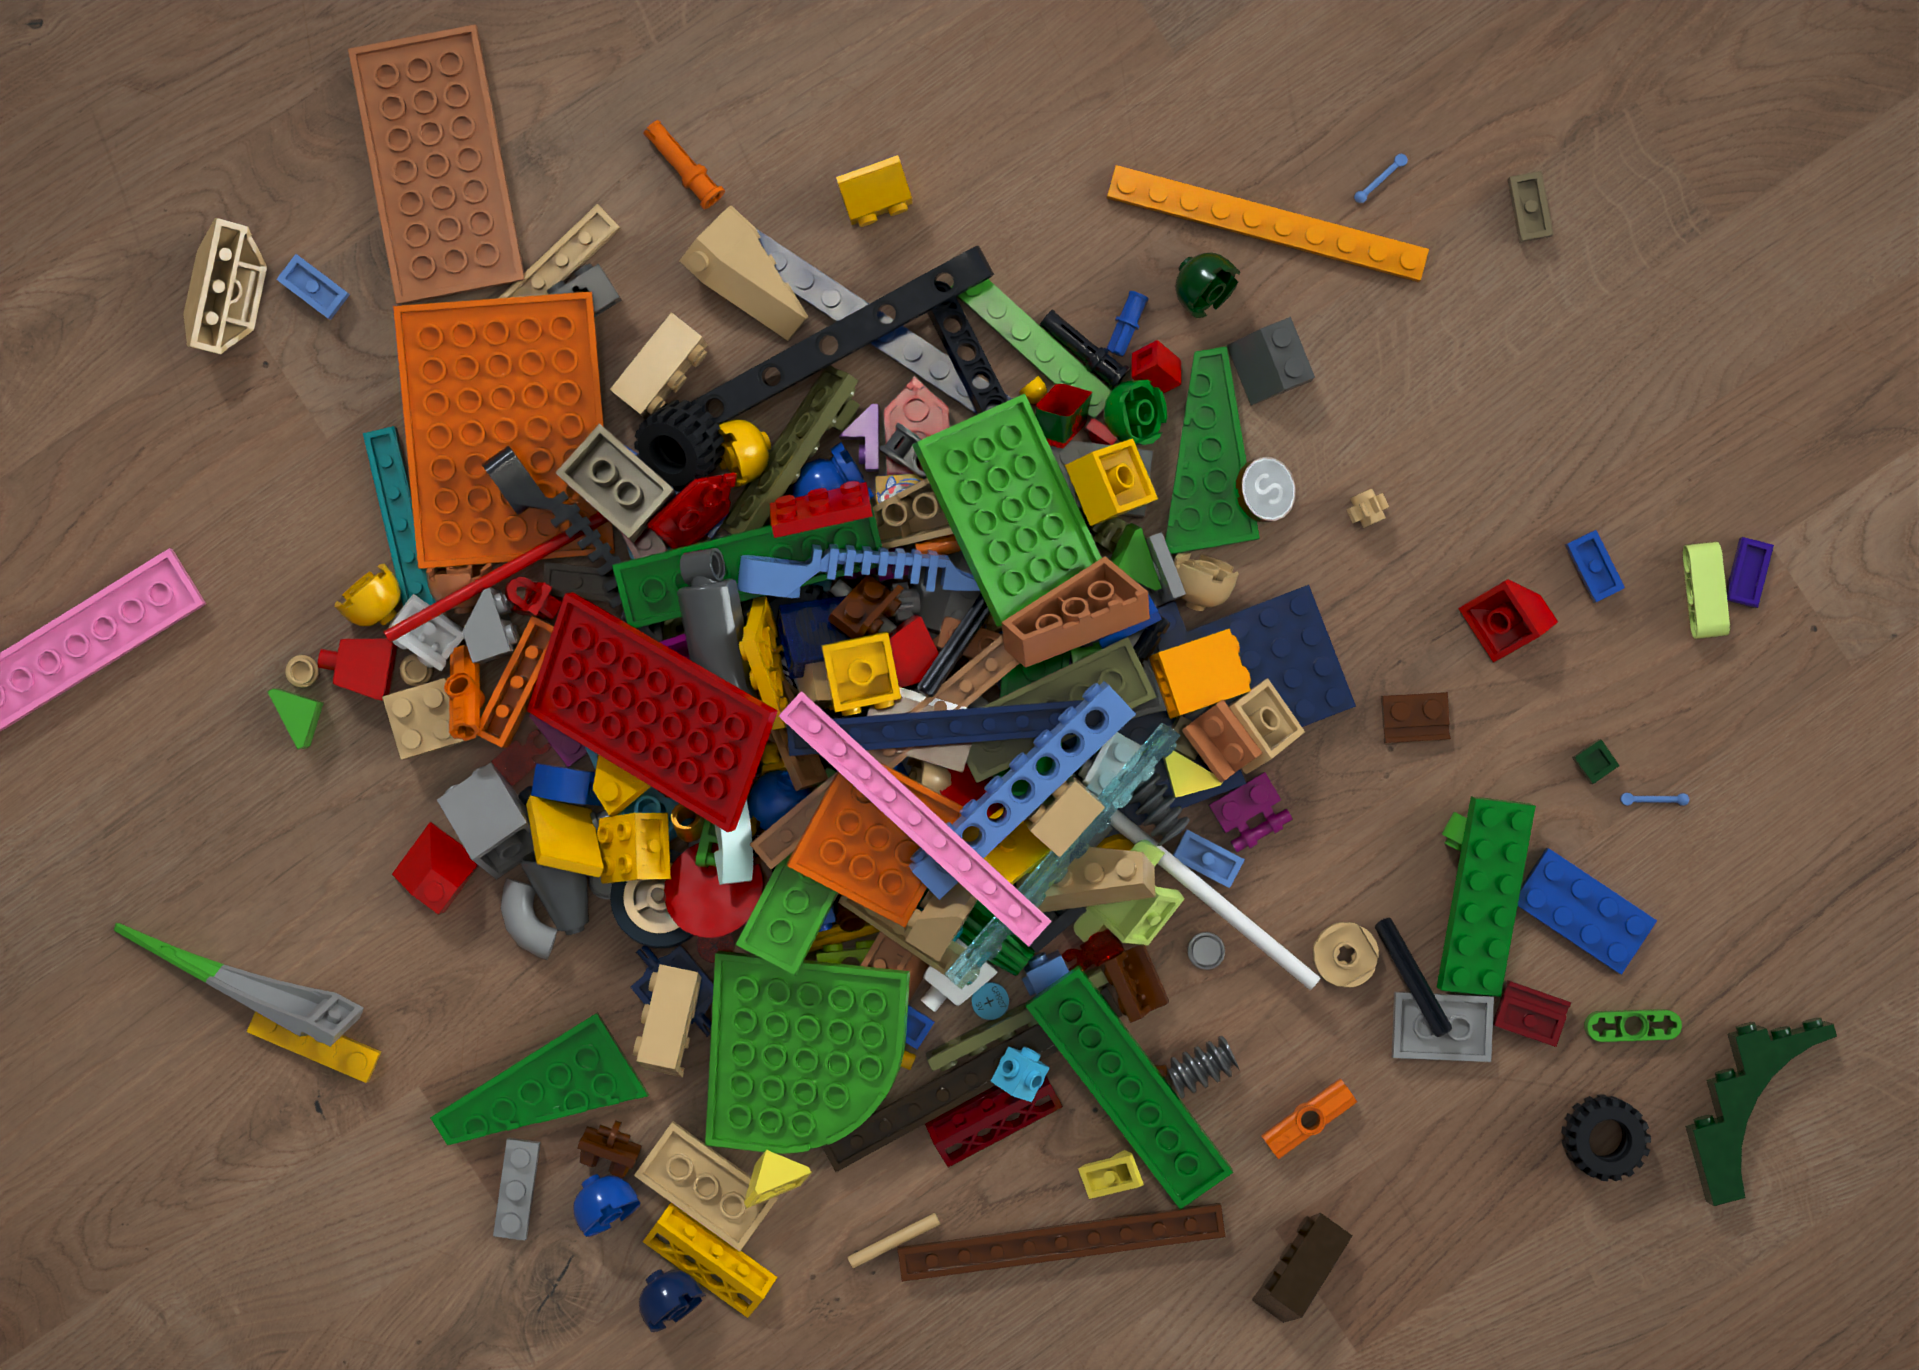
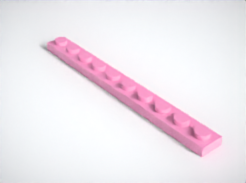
M802 691L782 711L779 717L1028 947L1052 922Z

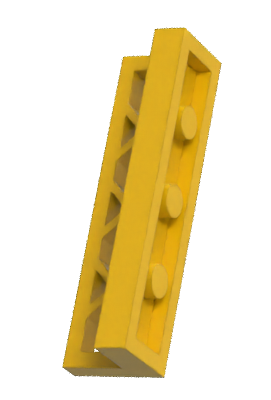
M673 1203L668 1205L643 1240V1243L680 1270L693 1276L698 1283L747 1318L762 1302L777 1279V1276L742 1251L739 1252ZM659 1233L661 1236L667 1239L670 1244H665L657 1237H655V1235ZM684 1255H689L696 1263H691ZM711 1274L717 1275L722 1279L723 1283L717 1282L711 1277ZM737 1293L743 1294L752 1301L750 1305L739 1298Z

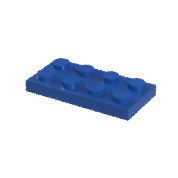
M1549 848L1545 849L1521 885L1518 901L1519 908L1621 975L1657 922L1656 919Z

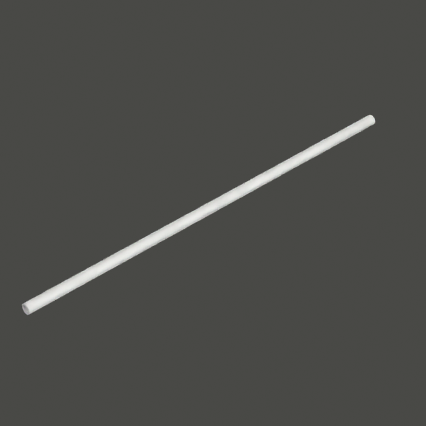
M839 579L830 592L840 601H843L853 589ZM884 617L882 619L884 624L878 632L889 633L897 626L887 617ZM980 696L968 707L980 708L989 704V702ZM1072 774L1077 780L1081 781L1076 774ZM1100 800L1105 808L1099 815L1134 845L1141 840H1148L1162 850L1165 854L1157 863L1309 990L1318 983L1320 977L1164 847L1157 846L1158 842L1117 808Z

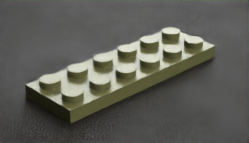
M828 366L823 370L769 451V461L766 470L760 477L747 484L720 527L732 535L765 526L764 523L770 515V503L782 497L787 488L798 480L801 474L800 469L804 462L816 453L819 447L818 441L825 431H829L834 426L837 420L836 414L842 405L848 403L853 397L856 390L855 386L858 383L856 378L832 366Z
M1127 637L982 707L1084 700L1082 697L1084 692L1094 683L1100 685L1103 681L1110 685L1131 709L1157 696ZM1076 734L1064 735L1061 743L1076 736ZM1036 737L972 742L966 763L975 782L978 783L1010 768V762L1022 752L1026 755L1036 746L1033 743Z

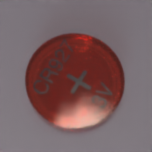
M731 933L720 937H698L697 951L709 963H715L716 952H733L734 939Z

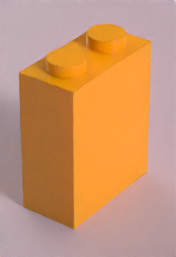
M1230 628L1158 652L1149 657L1170 719L1251 691L1249 686L1251 683L1250 674L1247 668L1242 666L1238 654L1240 652L1239 642L1231 634Z

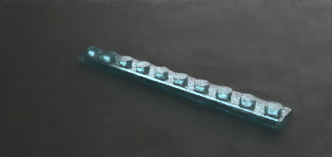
M1163 723L1157 727L1097 797L1105 807L1103 811L1061 857L1051 850L1018 888L1036 907H1039L1045 900V892L1052 884L1059 883L1068 872L1067 867L1071 862L1086 853L1090 846L1089 842L1096 833H1102L1111 823L1110 817L1118 808L1125 807L1133 797L1132 792L1140 782H1146L1155 771L1154 766L1159 760L1166 758L1174 751L1177 745L1176 741L1180 737L1174 729ZM994 916L944 975L961 990L965 985H971L980 974L979 969L987 960L995 958L1002 949L1001 943L1009 934L1013 935L1014 933Z

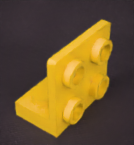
M630 813L599 819L597 837L604 868L601 873L602 884L633 880L671 879L668 813Z

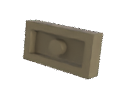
M1542 171L1509 177L1507 180L1519 243L1553 236Z

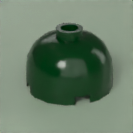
M1209 252L1195 257H1188L1179 266V274L1175 285L1177 298L1192 316L1203 318L1207 316L1204 310L1208 309L1212 304L1215 310L1218 309L1231 296L1239 282L1234 278L1235 274L1240 275V271L1228 259L1217 253Z

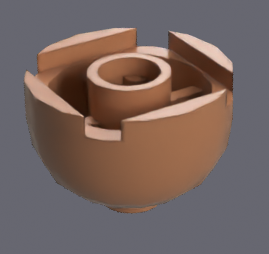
M487 563L485 566L484 564L448 566L439 569V567L427 568L426 574L430 594L437 602L491 572L492 563ZM481 593L455 606L454 613L465 614L472 612Z

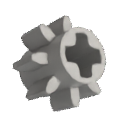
M908 582L892 583V586H890L891 592L898 584L904 588L899 597L902 604L893 615L895 616L896 624L903 623L913 616V613H920L921 605L917 588L909 589Z

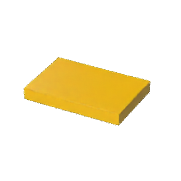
M530 795L526 807L537 864L600 877L604 868L596 829L590 817L592 810Z

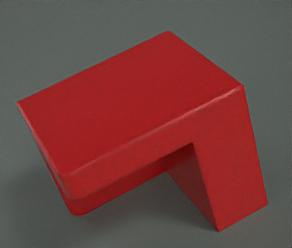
M1156 340L1132 353L1131 378L1134 380H1149L1153 387H1159L1164 394L1181 385V360L1160 341Z

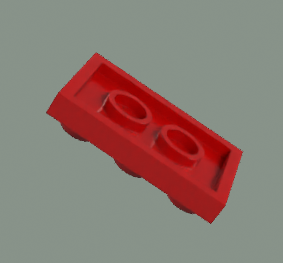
M850 481L843 483L837 489L827 491L826 488L811 490L805 496L795 498L793 495H786L770 503L771 527L774 538L873 517L867 482Z

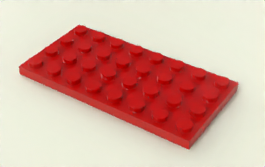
M574 592L565 593L527 708V712L727 833L736 830L778 710Z

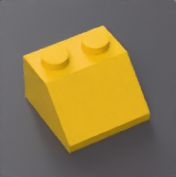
M898 155L836 177L851 225L858 223L859 227L873 224L878 221L877 216L888 212L890 216H895L907 211V205L913 204Z
M1133 438L1093 451L1065 465L1090 526L1112 519L1158 499Z

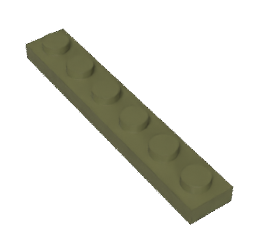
M1099 965L1084 972L1099 992L1104 989L1102 985L1108 983ZM1025 1002L1005 1012L1000 1018L989 1020L926 1052V1059L932 1071L939 1068L941 1071H945L958 1063L957 1059L969 1053L970 1056H975L987 1049L986 1044L996 1039L999 1042L1007 1040L1016 1034V1029L1026 1024L1028 1027L1038 1024V1022L1026 1008Z

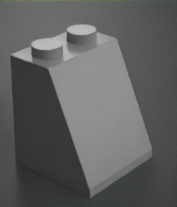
M492 763L477 768L472 773V776L460 784L451 786L443 796L437 799L472 861L496 880L520 864L525 855L534 851L527 808L519 799L504 774Z

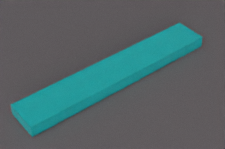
M392 426L363 433L393 566L401 590L402 604L404 606L414 594L427 604L432 605L436 601L430 594L428 587L427 568L418 569L411 488L397 428Z

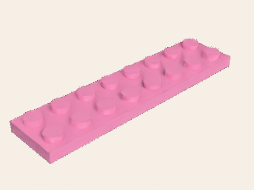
M169 548L0 653V732L206 605V602L173 549Z

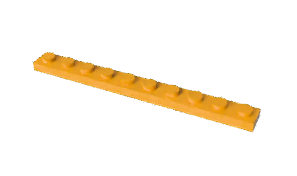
M1115 165L1107 199L1416 282L1421 281L1429 249L1118 165Z

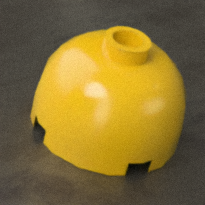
M733 420L719 424L720 429L718 432L723 435L725 441L721 444L725 448L724 455L721 456L723 460L719 465L721 469L724 470L728 467L730 473L735 472L737 474L736 487L750 483L760 477L766 470L769 461L768 450L771 449V442L766 432H760L755 425L746 420Z
M385 564L377 566L381 572L373 575L369 571L342 594L346 599L343 604L338 601L335 603V608L351 623L358 626H372L380 622L383 626L396 616L397 612L394 608L400 601L401 590L398 580Z

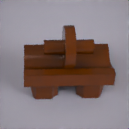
M615 1120L612 1129L600 1125L598 1130L587 1126L577 1149L581 1150L579 1162L589 1167H596L599 1158H605L611 1161L608 1171L614 1176L624 1178L630 1168L633 1169L642 1145L629 1141L631 1135L620 1132L622 1125L620 1121Z

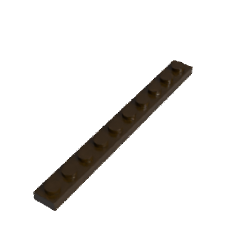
M1105 986L1099 993L1118 1018H1120L1122 1014L1107 986ZM1038 1023L878 1110L853 1132L832 1144L822 1146L835 1172H838L995 1086L991 1079L1008 1047L1020 1051L1024 1046L1041 1055L1039 1061L1059 1051Z

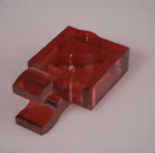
M1106 929L1091 935L1087 942L1080 945L1081 950L1075 948L1068 949L1062 954V957L1068 963L1077 958L1076 964L1071 966L1069 971L1079 965L1085 972L1092 964L1098 967L1112 956L1122 952L1124 948L1120 940Z

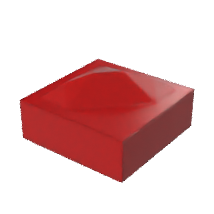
M1091 418L1084 431L1088 434L1092 443L1114 445L1117 441V438L1107 429V426L1095 418Z

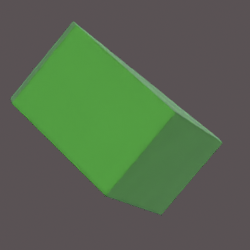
M1133 523L1126 525L1110 560L1137 583L1155 591L1162 589L1142 528Z
M273 688L267 691L297 749L310 747L324 702L282 689Z

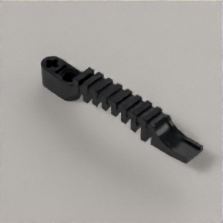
M509 445L482 463L484 469L517 515H520L528 508L552 511L555 518L550 521L555 528H558L568 520L571 522L572 526L565 530L570 539L582 531L586 537L577 542L581 550L593 544L596 550L588 555L591 562L594 563L601 557L607 562L597 569L601 577L613 570L612 564L622 562L618 555L614 557L610 553L612 548L607 542L605 544L602 543L599 539L601 535L598 530L593 531L589 527L591 525L589 519L586 516L584 518L581 517L579 514L581 510L576 503L573 505L563 504L569 500L564 491L554 498L545 497ZM615 577L604 584L608 593L617 587ZM620 594L609 601L613 609L622 603ZM622 612L621 615L626 620L625 613ZM648 625L636 628L660 642L651 632Z

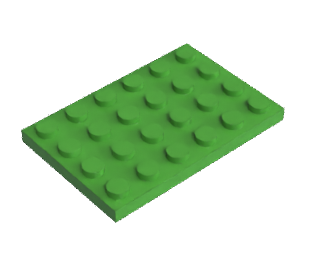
M1025 394L912 444L997 627L1001 626L1002 622L1102 558Z

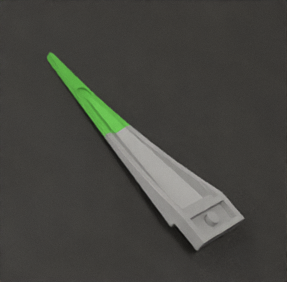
M115 924V932L300 1037L309 1035L316 1041L331 1047L360 1019L364 1008L337 993L279 981L224 965L162 942L123 924Z

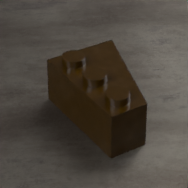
M1322 1213L1311 1217L1306 1216L1297 1228V1237L1284 1249L1280 1256V1261L1252 1298V1301L1283 1323L1300 1319L1304 1316L1353 1236Z

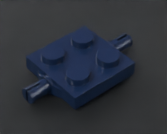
M682 944L670 954L659 959L649 947L642 946L635 953L639 955L648 968L643 976L630 988L644 1004L650 1005L653 992L649 991V983L652 973H658L659 964L698 972L702 979L695 1016L692 1018L691 1024L695 1022L706 1037L711 1034L712 1022L705 1013L710 1004L713 1003L714 982Z

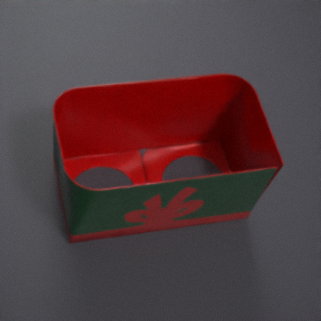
M1056 384L1036 404L1035 416L1050 446L1064 448L1086 424L1092 397L1091 391L1067 384Z

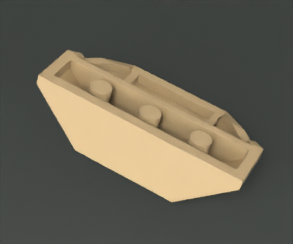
M215 218L197 250L183 314L188 347L222 354L229 347L254 331L267 265L251 236L252 234L248 226Z

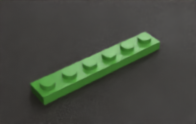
M989 279L957 296L1054 385L1067 384L1091 391L1092 397L1088 410L1090 418H1096L1104 410L1106 399L1111 390L1095 375L1087 371L1085 366Z

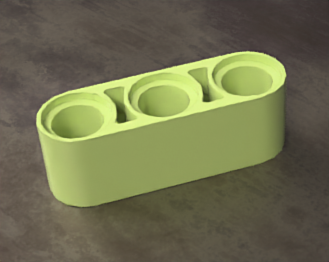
M1719 542L1685 545L1683 547V566L1692 636L1694 639L1727 636L1730 631V620L1721 546Z

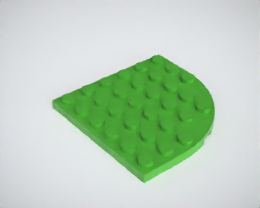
M716 952L705 1145L757 1152L768 1150L780 1154L800 1153L826 1144H832L861 1126L884 1101L900 1070L906 1042L910 971L804 960L795 976L753 954Z

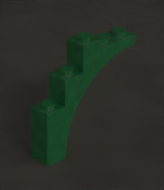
M1812 1018L1803 1021V1027L1791 1030L1790 1026L1775 1028L1771 1030V1035L1769 1036L1767 1028L1759 1025L1756 1026L1755 1022H1749L1736 1026L1735 1032L1727 1034L1737 1072L1733 1068L1715 1072V1078L1706 1080L1717 1118H1713V1115H1704L1693 1119L1694 1124L1685 1126L1706 1202L1712 1206H1718L1746 1198L1741 1174L1742 1144L1747 1122L1756 1101L1773 1076L1791 1059L1816 1044L1837 1037L1833 1023L1822 1021V1018Z

